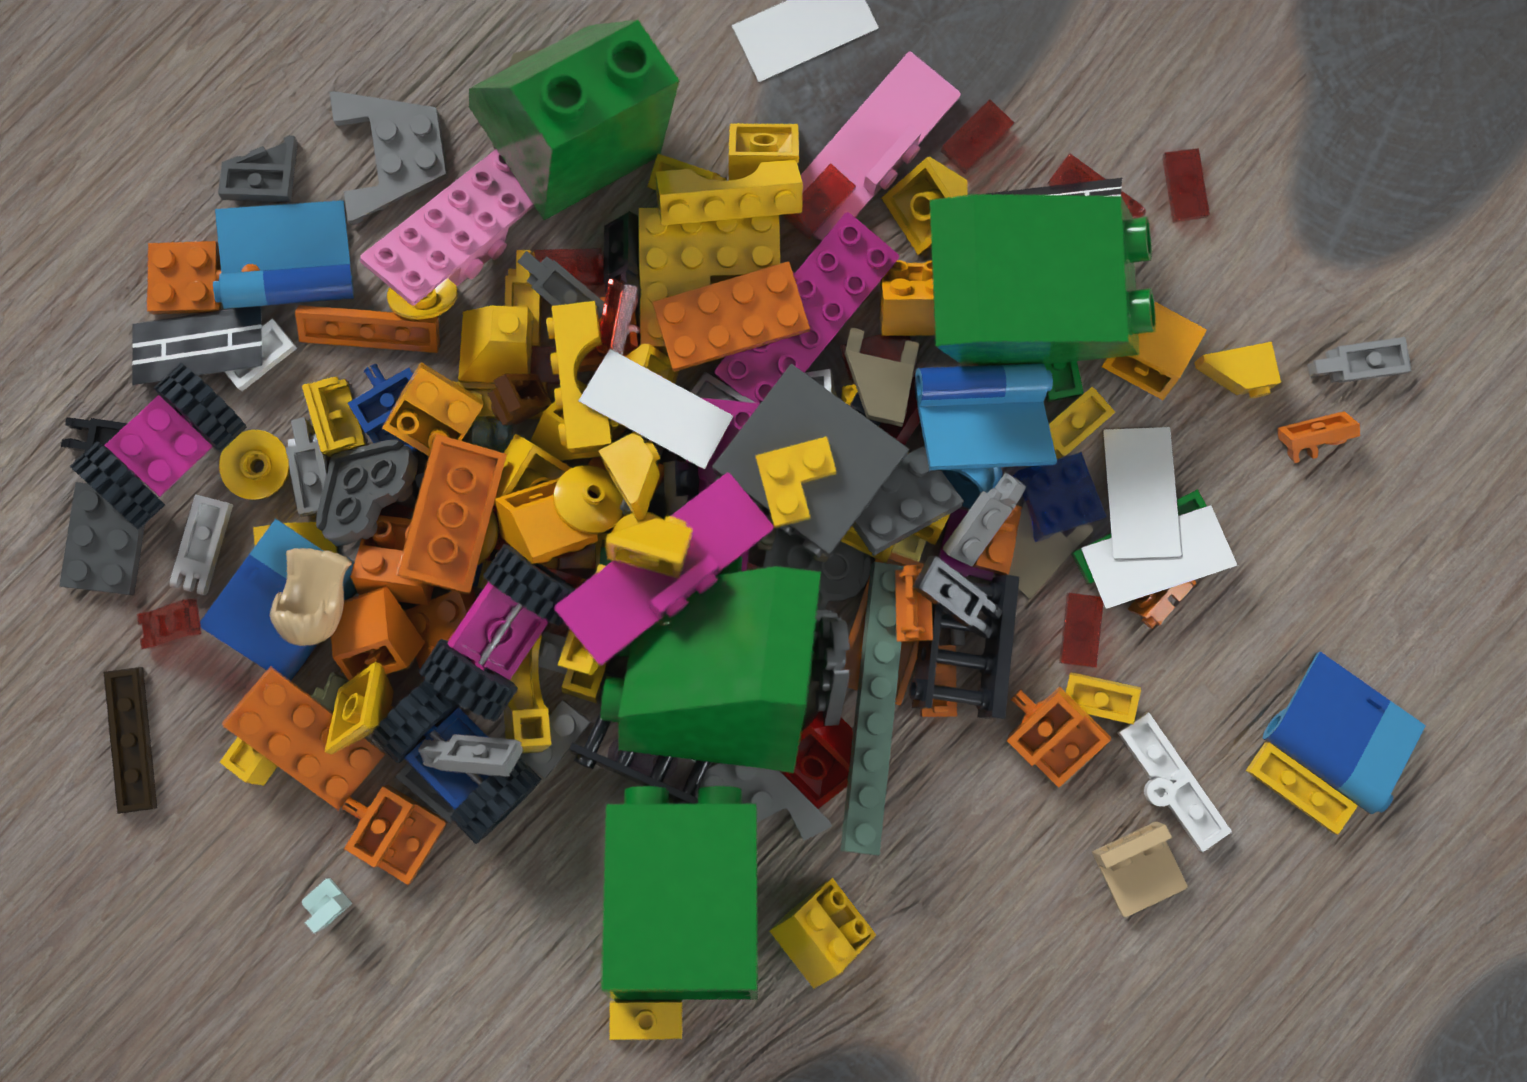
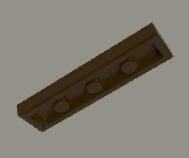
M143 667L103 672L117 814L157 809Z

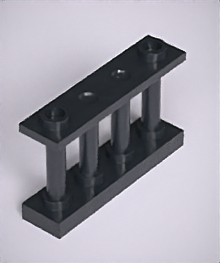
M1012 575L993 577L989 585L971 582L987 594V598L1003 611L999 619L987 617L986 620H981L993 630L990 637L985 638V648L982 655L938 649L940 628L972 633L973 631H970L950 615L942 613V609L932 603L933 640L919 641L915 678L912 679L909 688L912 708L930 709L932 708L933 699L976 705L978 709L977 718L1005 719L1020 577ZM937 663L979 669L980 673H982L979 690L934 685Z
M605 671L603 678L600 682V687L602 690H604V684L607 676L618 678L622 677L615 675L609 671ZM601 711L585 746L582 747L572 742L569 748L570 753L576 756L574 762L593 770L595 765H598L643 786L668 789L669 797L674 799L673 804H698L696 795L711 763L696 760L683 791L663 783L674 757L659 755L650 776H647L630 768L637 752L621 751L617 762L597 754L611 724V721L601 720Z

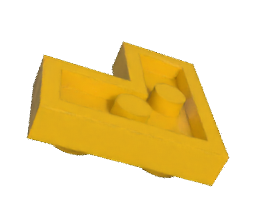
M827 436L755 455L774 528L810 519L801 483L836 474Z

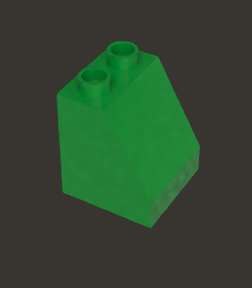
M639 19L589 25L469 88V108L543 220H546L656 159L657 154H661L680 80Z
M971 194L930 200L936 347L963 366L1054 364L1140 355L1138 334L1152 333L1156 329L1153 291L1151 288L1136 290L1135 263L1151 261L1152 259L1151 230L1148 217L1132 218V214L1121 196Z
M774 566L715 576L718 580L700 594L698 591H695L685 600L688 604L677 614L670 617L667 613L614 656L629 658L625 678L606 677L601 703V720L618 722L619 750L794 773L807 701L821 572Z
M637 786L626 788L624 790V804H606L601 991L614 1000H758L757 805L742 804V789L732 786L699 788L698 804H668L669 790L662 787Z

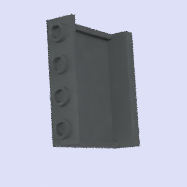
M791 363L712 468L717 475L715 481L724 474L730 473L762 512L765 510L771 515L755 455L827 436L836 474L801 483L810 519L777 528L788 536L793 532L805 540L802 546L819 558L823 553L830 558L833 550L897 466L899 467L906 458L909 449Z

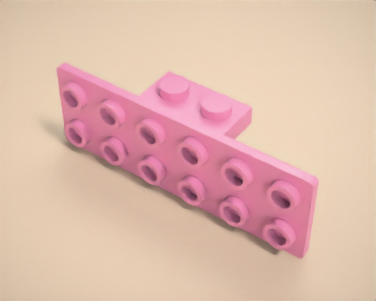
M908 52L801 174L803 182L802 213L788 215L820 242L846 212L851 213L856 218L881 188L886 190L898 176L896 172L904 162L909 164L920 150L918 145L960 98V91L915 54Z
M495 149L360 256V262L409 304L416 305L447 278L458 286L467 278H475L488 260L499 258L507 247L505 240L508 228L530 211L534 205L497 149Z

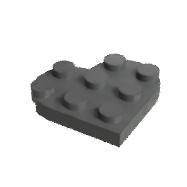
M385 440L332 454L316 520V526L323 532V536L336 546L348 545L360 538H371L377 531L378 524L376 521L382 507L392 504L396 500L403 502L411 496L413 492L412 483L417 473L420 459L419 455L399 440Z
M776 528L774 543L771 551H766L763 568L778 566L821 572L817 610H825L828 601H844L853 598L866 585L870 575V557L868 554L840 541L833 550L832 556L826 562L816 561L813 558L814 555L802 546L805 541L794 532L788 536Z
M833 610L816 611L812 652L816 654V660L812 661L813 681H819L820 690H816V709L818 712L823 711L824 726L839 725L849 679V670H842L846 664V650H849L846 621L838 618L837 613H833Z

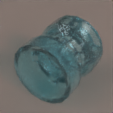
M476 417L473 422V445L504 452L513 439V425H502L499 420L493 421L487 417Z

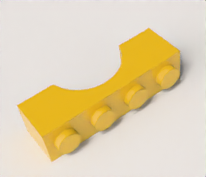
M796 159L761 162L758 169L751 175L732 181L706 179L696 174L692 169L655 172L657 204L661 225L802 213L803 182Z
M595 301L551 306L553 317L546 319L549 339H555L556 353L550 354L553 375L559 374L561 387L554 389L557 410L563 409L565 422L558 425L561 446L567 445L571 455L596 452L613 443L611 419L579 402L582 393L578 388L577 376L580 364L585 356L596 347L602 345L598 308Z
M542 633L510 679L518 689L503 711L505 738L520 741L523 749L522 754L543 752L551 745L549 712L543 702L539 682V649Z

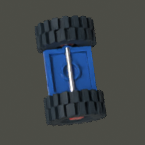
M425 680L418 688L416 687L411 691L410 695L402 699L396 708L388 713V716L373 731L371 737L396 763H401L405 759L454 810L450 819L476 844L493 831L536 788L542 779L521 757H519L509 777L444 771L424 766L421 754L418 751L424 740L447 741L451 739L453 734L487 737L459 708V703L454 700L451 701L444 693L437 691L433 687L434 685Z

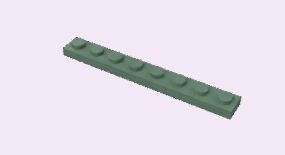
M881 562L872 563L870 570L840 851L875 856L880 855L902 643L897 642L895 570H903V566Z

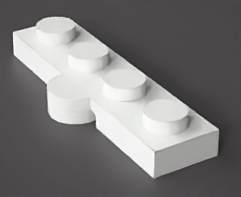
M1145 712L1135 719L1134 725L1128 724L1117 732L1150 779L1144 787L1146 800L1155 806L1168 805L1199 851L1204 852L1232 832L1149 712Z

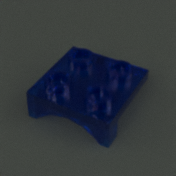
M1082 452L1059 458L1056 465L1032 466L1018 470L1013 475L1026 487L1022 495L1031 516L1035 543L1048 539L1054 534L1100 521L1107 517Z

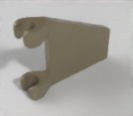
M851 328L846 344L845 356L867 419L902 427L919 344L905 341L900 362L862 354L860 349L864 331Z
M1043 483L1037 485L1023 502L1012 563L1008 574L1020 577L1018 589L1029 599L1038 592L1093 531V527L1087 521H1081L1066 537L1035 509L1051 492Z

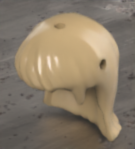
M294 548L286 552L287 581L282 595L279 592L274 598L270 619L277 632L287 642L299 646L315 645L329 638L335 632L340 622L344 606L343 578L347 569L352 565V561L332 551Z

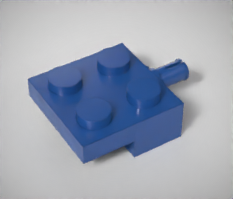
M370 365L371 369L367 367L364 373H366L374 388L348 402V405L373 443L385 440H399L414 452L418 449L382 428L414 371L408 367L385 380L378 365Z

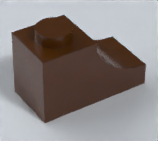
M504 374L493 380L496 388L487 393L492 402L491 410L502 425H519L547 409L552 404L538 374Z

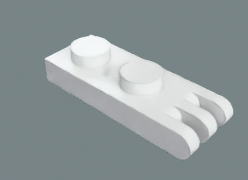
M195 494L171 575L170 587L178 589L181 586L183 577L186 576L183 590L192 592L197 579H199L197 594L205 596L208 593L233 504Z

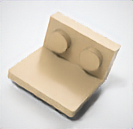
M1159 822L1151 823L1092 851L1115 903L1124 917H1128L1187 889L1186 881L1166 842L1172 838L1166 824Z

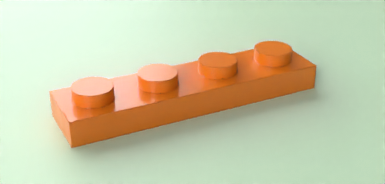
M298 305L295 311L299 342L438 353L440 348L438 316L416 320L401 317L394 312Z

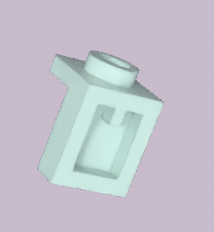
M325 879L302 900V905L312 915L305 924L314 934L326 928L352 904L332 879Z

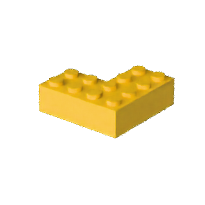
M639 208L641 345L643 343L650 344L665 355H668L652 302L780 264L779 215L661 225L658 208Z

